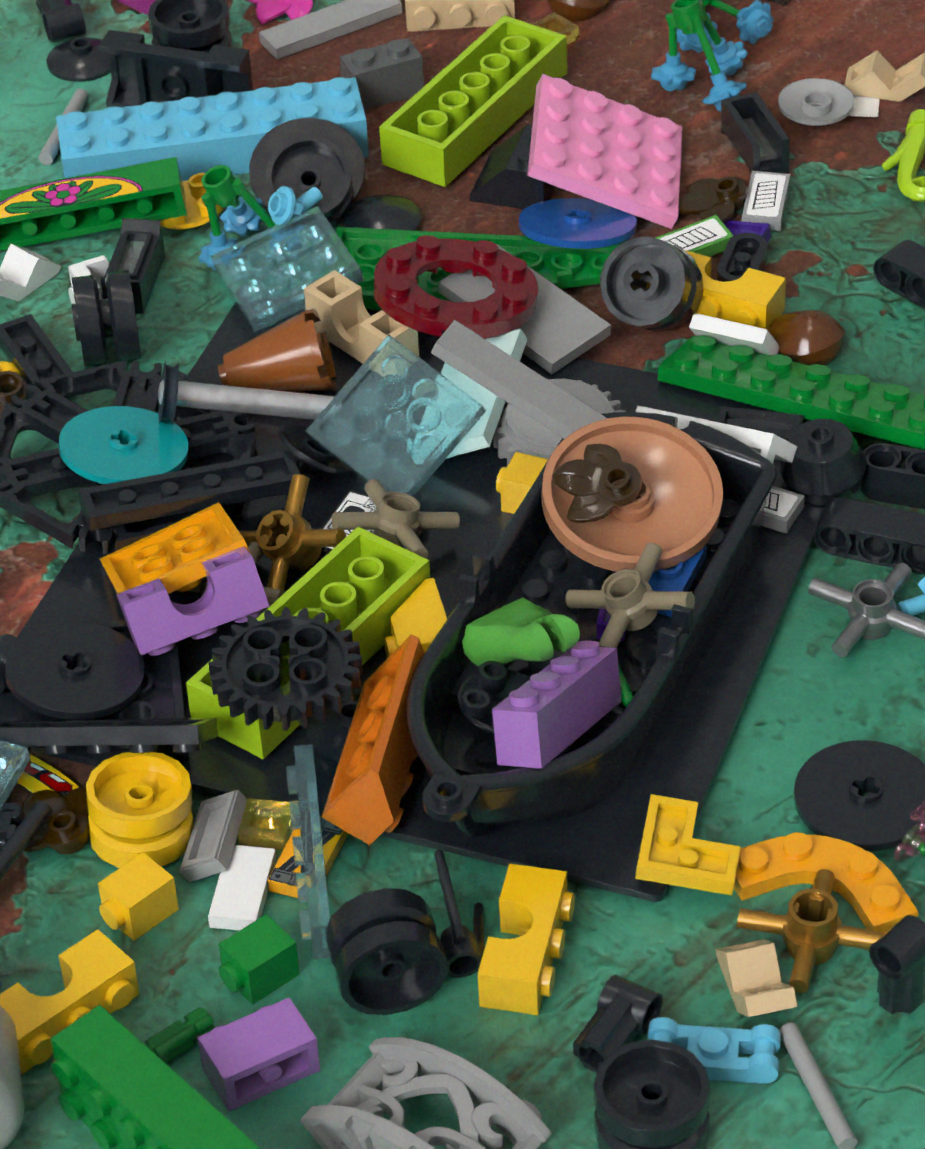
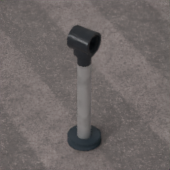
M166 361L164 362L162 379L158 389L159 424L162 419L168 418L173 425L176 406L351 423L354 426V430L362 431L365 438L375 443L394 441L403 431L401 395L398 390L389 385H373L368 387L363 393L358 392L356 398L186 382L179 381V362L174 367H169Z

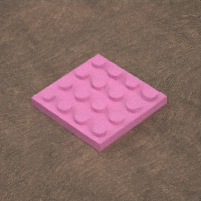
M542 74L536 86L527 176L672 229L678 219L682 126L675 124L668 118H659L640 111V109L633 105H624L608 99L599 92L587 91L571 85L564 79Z

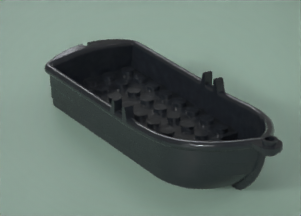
M612 412L601 414L606 418H648L667 423L676 428L678 424L677 417L657 413ZM690 421L688 427L680 429L694 438L712 457L720 473L723 487L722 508L718 525L712 537L705 545L707 546V557L688 592L694 594V608L691 609L674 604L672 607V617L657 613L655 619L648 626L640 630L626 632L625 641H620L617 647L618 664L634 696L627 707L620 702L552 761L540 769L497 765L495 735L475 726L463 715L458 705V692L462 683L479 671V666L472 663L464 654L462 640L465 636L466 625L518 599L525 598L553 614L571 618L578 624L580 632L579 641H596L598 643L600 639H596L599 609L569 608L566 604V593L568 590H602L604 581L615 571L597 567L577 557L551 531L543 513L541 498L545 464L489 555L480 552L474 553V577L466 574L460 575L457 605L425 651L412 676L406 704L407 724L414 748L431 777L423 792V808L428 816L442 822L455 821L460 830L467 836L483 837L491 833L496 824L545 822L580 814L605 800L622 784L635 764L760 534V528L764 522L766 498L777 478L776 469L767 458L743 442L710 426ZM554 651L553 657L547 661L515 660L504 666L508 670L517 671L531 677L543 670L551 663V660L561 656L564 652Z

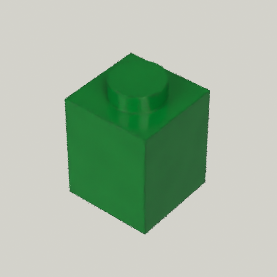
M267 914L219 943L221 958L219 974L222 981L230 991H239L252 1005L300 975L296 941Z

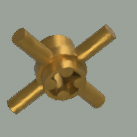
M292 475L284 511L276 510L270 512L262 519L257 531H239L247 546L253 541L258 542L263 553L272 560L267 583L269 588L284 590L289 567L297 571L309 568L319 558L322 547H336L346 538V533L343 529H311L310 523L301 517L309 484V478L304 475Z
M826 869L816 872L812 889L799 891L792 896L788 904L786 916L740 908L738 913L737 928L783 935L787 951L795 959L789 985L793 986L794 991L797 993H804L808 990L814 965L823 964L830 960L839 945L869 950L870 946L885 933L842 925V921L838 916V903L831 895L835 875Z

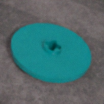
M110 406L83 412L68 421L59 435V453L63 462L78 475L100 484H109L180 471L188 457V439L184 431L175 422L172 425L170 419L164 418L159 424V413L137 407Z

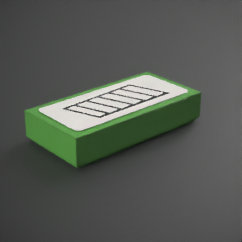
M714 215L656 237V239L666 241L683 250L710 257L725 251L733 235L718 216Z

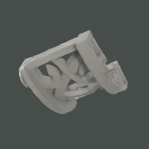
M406 1037L375 1039L369 1046L373 1055L328 1105L313 1106L300 1119V1122L322 1149H435L433 1146L437 1145L445 1146L446 1149H486L482 1145L491 1149H499L503 1147V1135L494 1132L490 1128L493 1125H496L515 1145L512 1149H537L541 1143L546 1142L552 1135V1132L543 1123L539 1110L532 1103L519 1099L494 1077L445 1049ZM447 1093L457 1114L460 1133L444 1127L426 1128L415 1134L404 1129V1113L399 1101L424 1094ZM383 1111L391 1117L389 1120L383 1118Z

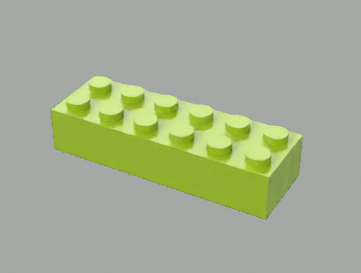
M503 15L379 127L382 165L446 187L535 104L536 86L542 74L561 79L567 74V36Z
M356 527L266 610H270L274 617H280L284 607L289 608L291 616H298L303 608H307L308 618L313 619L321 612H324L326 624L337 619L340 620L341 631L351 630L353 642H359L363 665L384 645V637L391 636L390 617L425 579L430 578L429 560L365 529ZM265 611L256 618L258 621L265 620ZM289 642L282 644L283 695L290 693ZM209 662L186 682L191 718H217L219 737L261 759L266 758L300 725L297 720L291 721L288 731H284L281 722L274 721L268 730H264L263 719L258 718L251 725H246L244 713L232 718L229 706L220 707L218 695H213Z

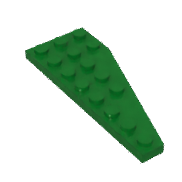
M337 227L322 277L336 270L362 287L363 303L366 309L381 311L382 309L374 297V272L377 263L389 249L417 241V238L420 236L429 235L438 239H461L474 242L487 240L494 242L514 257L524 260L527 266L560 289L600 284V276L605 260L618 245L624 242L606 247L581 249L551 246L532 240L527 236ZM438 267V273L434 274L425 271L418 276L417 284L427 294L441 300L450 301L439 293V281L452 273Z

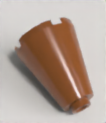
M316 309L305 310L224 354V363L218 365L222 385L286 392L328 391L329 389L337 388V384L331 379L336 377V371L326 333L316 332L314 323L321 321Z

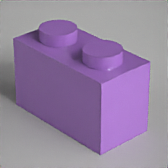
M290 997L273 1005L264 1006L255 1013L227 1025L218 1026L209 1033L198 1037L202 1070L228 1112L320 1071L317 1038Z

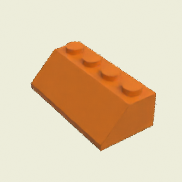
M413 634L364 682L322 814L323 819L368 845H371L384 831L391 833L395 829L403 814V808L399 807L401 797L406 793L413 780V774L409 770L411 763L418 754L408 729L406 704L412 676L424 655L420 639Z

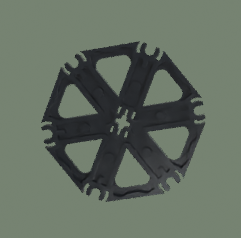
M127 360L36 380L34 385L28 384L26 386V400L13 395L11 397V405L6 402L0 418V507L73 549V544L78 537L80 551L86 552L87 545L90 542L100 541L103 546V554H109L112 551L113 542H115V551L176 523H164L149 527L143 531H131L125 527V524L90 531L82 508L79 516L72 522H60L33 506L30 501L36 496L87 484L88 487L104 484L88 480L72 471L63 462L59 448L10 459L17 435L25 430L37 431L59 444V435L66 423L75 416L88 411L68 400L67 398L111 389L117 392L113 406L137 407L158 413V389L162 379L161 363H155L154 369L150 372H141L139 361L134 360L131 363L130 371H128ZM179 371V381L200 383ZM200 409L206 412V414L174 421L184 431L188 439L187 460L216 453H227L234 460L251 458L254 455L257 431H255L253 423L247 424V413ZM184 465V466L181 468V470L191 469V468H189V467H187L186 465ZM241 502L222 507L227 514L233 516L235 514V506L240 509ZM201 510L181 513L183 516L182 519L191 516Z

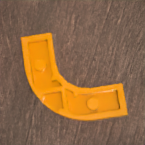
M795 832L787 836L768 839L740 848L734 889L741 901L785 886L803 883L813 884L816 872L826 869L835 875L832 890L839 893L853 907L867 930L886 933L906 915H913L918 918L917 908L890 869L874 854L852 843L827 836L806 835Z

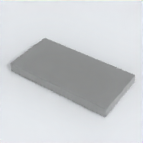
M497 245L498 249L507 252L505 249ZM527 266L537 280L538 294L533 315L526 323L517 328H521L527 338L523 354L549 373L554 374L611 335V324ZM473 270L465 273H452L439 281V293L452 302H474L485 299L494 293L495 289L492 288L493 282L486 276H472Z

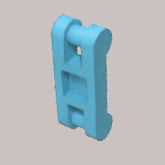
M666 1017L655 1018L649 1023L648 1040L653 1039L675 1043L692 1052L706 1068L708 1080L768 1084L774 1082L778 1077L779 1061L774 1055L780 1049L781 1033L772 1025L760 1024L752 1028V1030L678 1025L674 1020ZM739 1054H749L752 1056L749 1058L739 1057Z

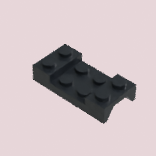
M109 30L98 46L99 52L109 54L112 79L106 99L107 108L137 106L147 102L176 101L185 97H207L223 92L253 91L250 52L248 49L213 45L209 53L145 44L143 34Z

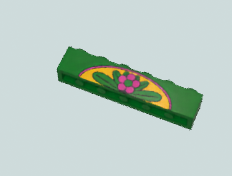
M177 157L1 190L0 251L8 250L10 244L24 247L118 229L122 227V218L165 220L186 216L185 191Z

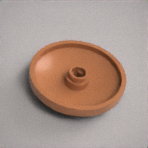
M615 417L599 420L579 428L555 448L544 470L541 498L543 513L551 531L577 557L606 570L615 572L623 569L634 570L646 544L655 543L663 550L654 570L656 572L658 569L663 568L665 570L678 565L681 561L688 560L710 540L718 525L721 514L723 487L720 473L712 457L703 446L687 433L667 423L653 419ZM588 444L609 445L619 452L622 462L630 463L638 469L642 479V487L637 498L628 505L614 506L612 511L603 519L585 523L569 521L567 513L574 495L567 493L555 484L552 479L553 473L566 462L575 459L584 460V451ZM619 479L612 484H620L625 479Z

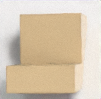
M876 50L848 68L844 86L856 96L901 102L925 87V53L895 70Z
M761 939L715 949L717 960L738 1013L752 1017L797 1007L794 987L781 981L775 944L773 942Z

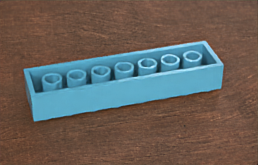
M338 77L330 81L315 83L299 82L292 86L276 88L261 87L253 91L238 93L223 92L218 95L199 98L185 97L176 101L160 103L147 102L143 105L122 108L109 107L105 110L91 112L75 111L67 115L56 116L64 178L177 157L182 181L188 180L194 174L205 173L210 168L218 165L228 166L233 175L249 173L252 153L263 136L276 126L299 118H318L339 125L356 140L362 151L363 158L369 157L366 117L355 77Z

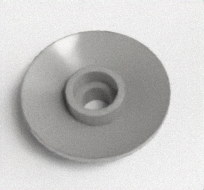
M809 78L787 85L779 94L778 106L787 118L805 125H828L845 119L852 112L854 96L846 86L836 81Z

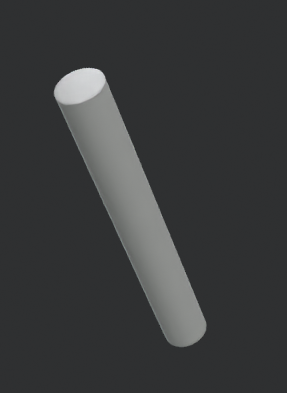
M77 89L62 115L75 111L81 112L89 98L88 92L84 89ZM57 124L38 157L39 161L44 165L52 164L60 150Z
M787 1023L779 1029L781 1040L837 1148L853 1149L857 1145V1139L797 1024Z

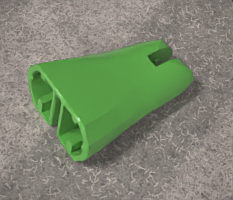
M521 598L466 625L462 644L464 654L477 666L487 661H496L503 665L515 660L541 662L551 659L554 651L565 652L575 646L579 641L580 632L578 624L571 618L553 614L547 609L525 598Z

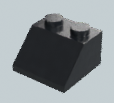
M526 125L491 151L470 193V201L525 209L533 204L550 200L556 186L527 176L532 125Z

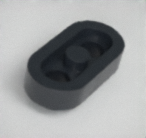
M741 233L733 236L729 240L719 262L717 281L729 282L737 280L743 276L748 268L763 271L767 261V241L762 236L754 233Z

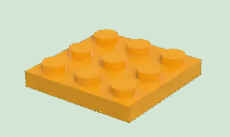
M218 502L100 558V561L117 594L158 578L163 583L167 593L170 594L176 590L178 592H185L198 586L202 581L201 578L206 576L202 564L203 561L243 546L248 551L249 549L244 538Z

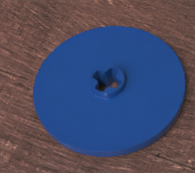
M563 198L539 202L525 208L519 215V229L528 238L551 246L581 249L599 248L615 245L631 238L637 229V219L635 215L592 199Z

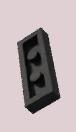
M31 314L0 324V346L10 361L19 369L20 375L27 385H34L36 380L72 373V370Z

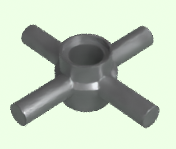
M898 563L884 581L867 579L859 582L853 588V592L816 577L811 581L808 589L809 594L848 609V616L851 622L831 646L832 651L837 656H847L860 638L876 640L885 637L891 631V627L925 640V621L897 610L896 602L893 599L912 575V570L907 564Z

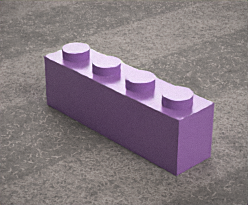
M579 641L561 656L551 660L548 666L539 673L532 675L529 681L517 690L510 692L506 699L492 709L497 765L542 769L621 702L617 648L599 647V643L596 641Z

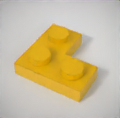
M651 794L635 879L732 896L740 846L692 838L698 802Z

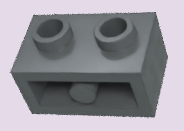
M409 38L392 40L384 45L369 49H358L353 53L339 56L341 77L356 78L364 110L411 98L424 87L422 56Z

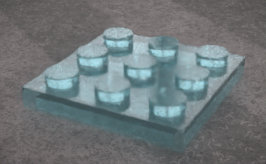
M318 206L303 212L302 216L293 217L285 225L273 226L210 256L215 269L254 332L271 326L302 309H306L304 288L334 270L356 284L364 281L360 267Z
M388 335L308 427L306 432L312 439L367 482L377 479L387 492H402L414 496L484 415L486 410L482 404L392 336Z

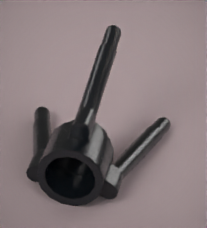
M437 850L434 856L451 925L440 936L447 959V975L455 978L467 977L479 970L485 950L483 904L480 902L474 904L473 932H471L461 923L445 856L442 850Z

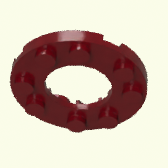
M424 235L418 237L417 241L389 249L375 267L374 297L381 309L397 322L430 335L441 337L442 331L445 332L451 323L456 320L482 338L498 336L522 326L531 318L536 308L538 284L534 274L527 267V263L498 249L497 244L491 241L481 240L474 242L461 239H438L434 236ZM438 267L450 273H465L473 270L472 276H486L492 281V288L495 291L487 298L474 302H452L427 294L418 286L417 280L418 276L425 271L434 274L438 273Z

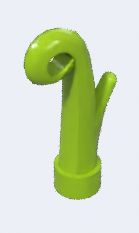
M919 109L911 113L906 127L905 138L893 155L882 164V168L885 171H889L899 164L897 176L899 190L904 196L915 202H925V176L916 177L925 155V109Z

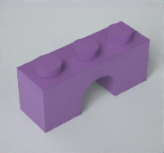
M245 546L202 562L207 576V588L203 596L194 603L182 605L171 601L166 588L159 578L116 594L133 642L140 655L149 653L151 656L163 654L175 647L174 643L190 636L192 639L208 637L218 630L217 626L233 620L235 623L247 622V616L256 618L260 615V610L270 606L253 557Z

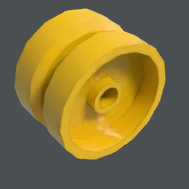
M125 752L104 760L91 771L86 783L89 834L92 849L101 860L120 868L144 852L162 867L176 861L186 852L193 829L191 810L192 788L189 772L178 760L158 752Z

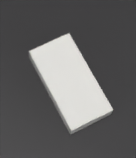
M694 314L689 328L696 336H710L716 342L731 346L746 345L753 348L754 352L771 356L776 355L780 348L767 329L701 314Z
M241 845L234 846L228 870L220 872L208 915L210 928L241 930L261 918L268 894L267 880L276 864L275 849Z

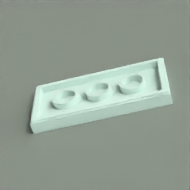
M521 328L485 339L519 362L527 342V338ZM445 362L410 453L417 466L490 447L506 401Z

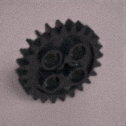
M284 607L280 617H274L270 610H265V620L258 621L252 616H247L248 627L244 628L233 624L231 626L232 637L221 635L219 637L220 648H212L213 661L209 662L212 693L213 695H218L219 706H229L232 718L244 713L246 725H251L258 718L263 719L264 730H268L274 721L281 722L284 731H288L291 721L296 720L303 728H307L308 717L312 716L324 722L326 721V709L340 713L342 711L341 700L352 701L354 699L353 689L360 688L361 686L360 675L363 674L359 642H353L351 630L341 631L340 620L337 619L326 624L324 612L311 619L308 618L307 608H303L298 616H291L289 608ZM284 642H289L290 693L288 695H283L282 644Z

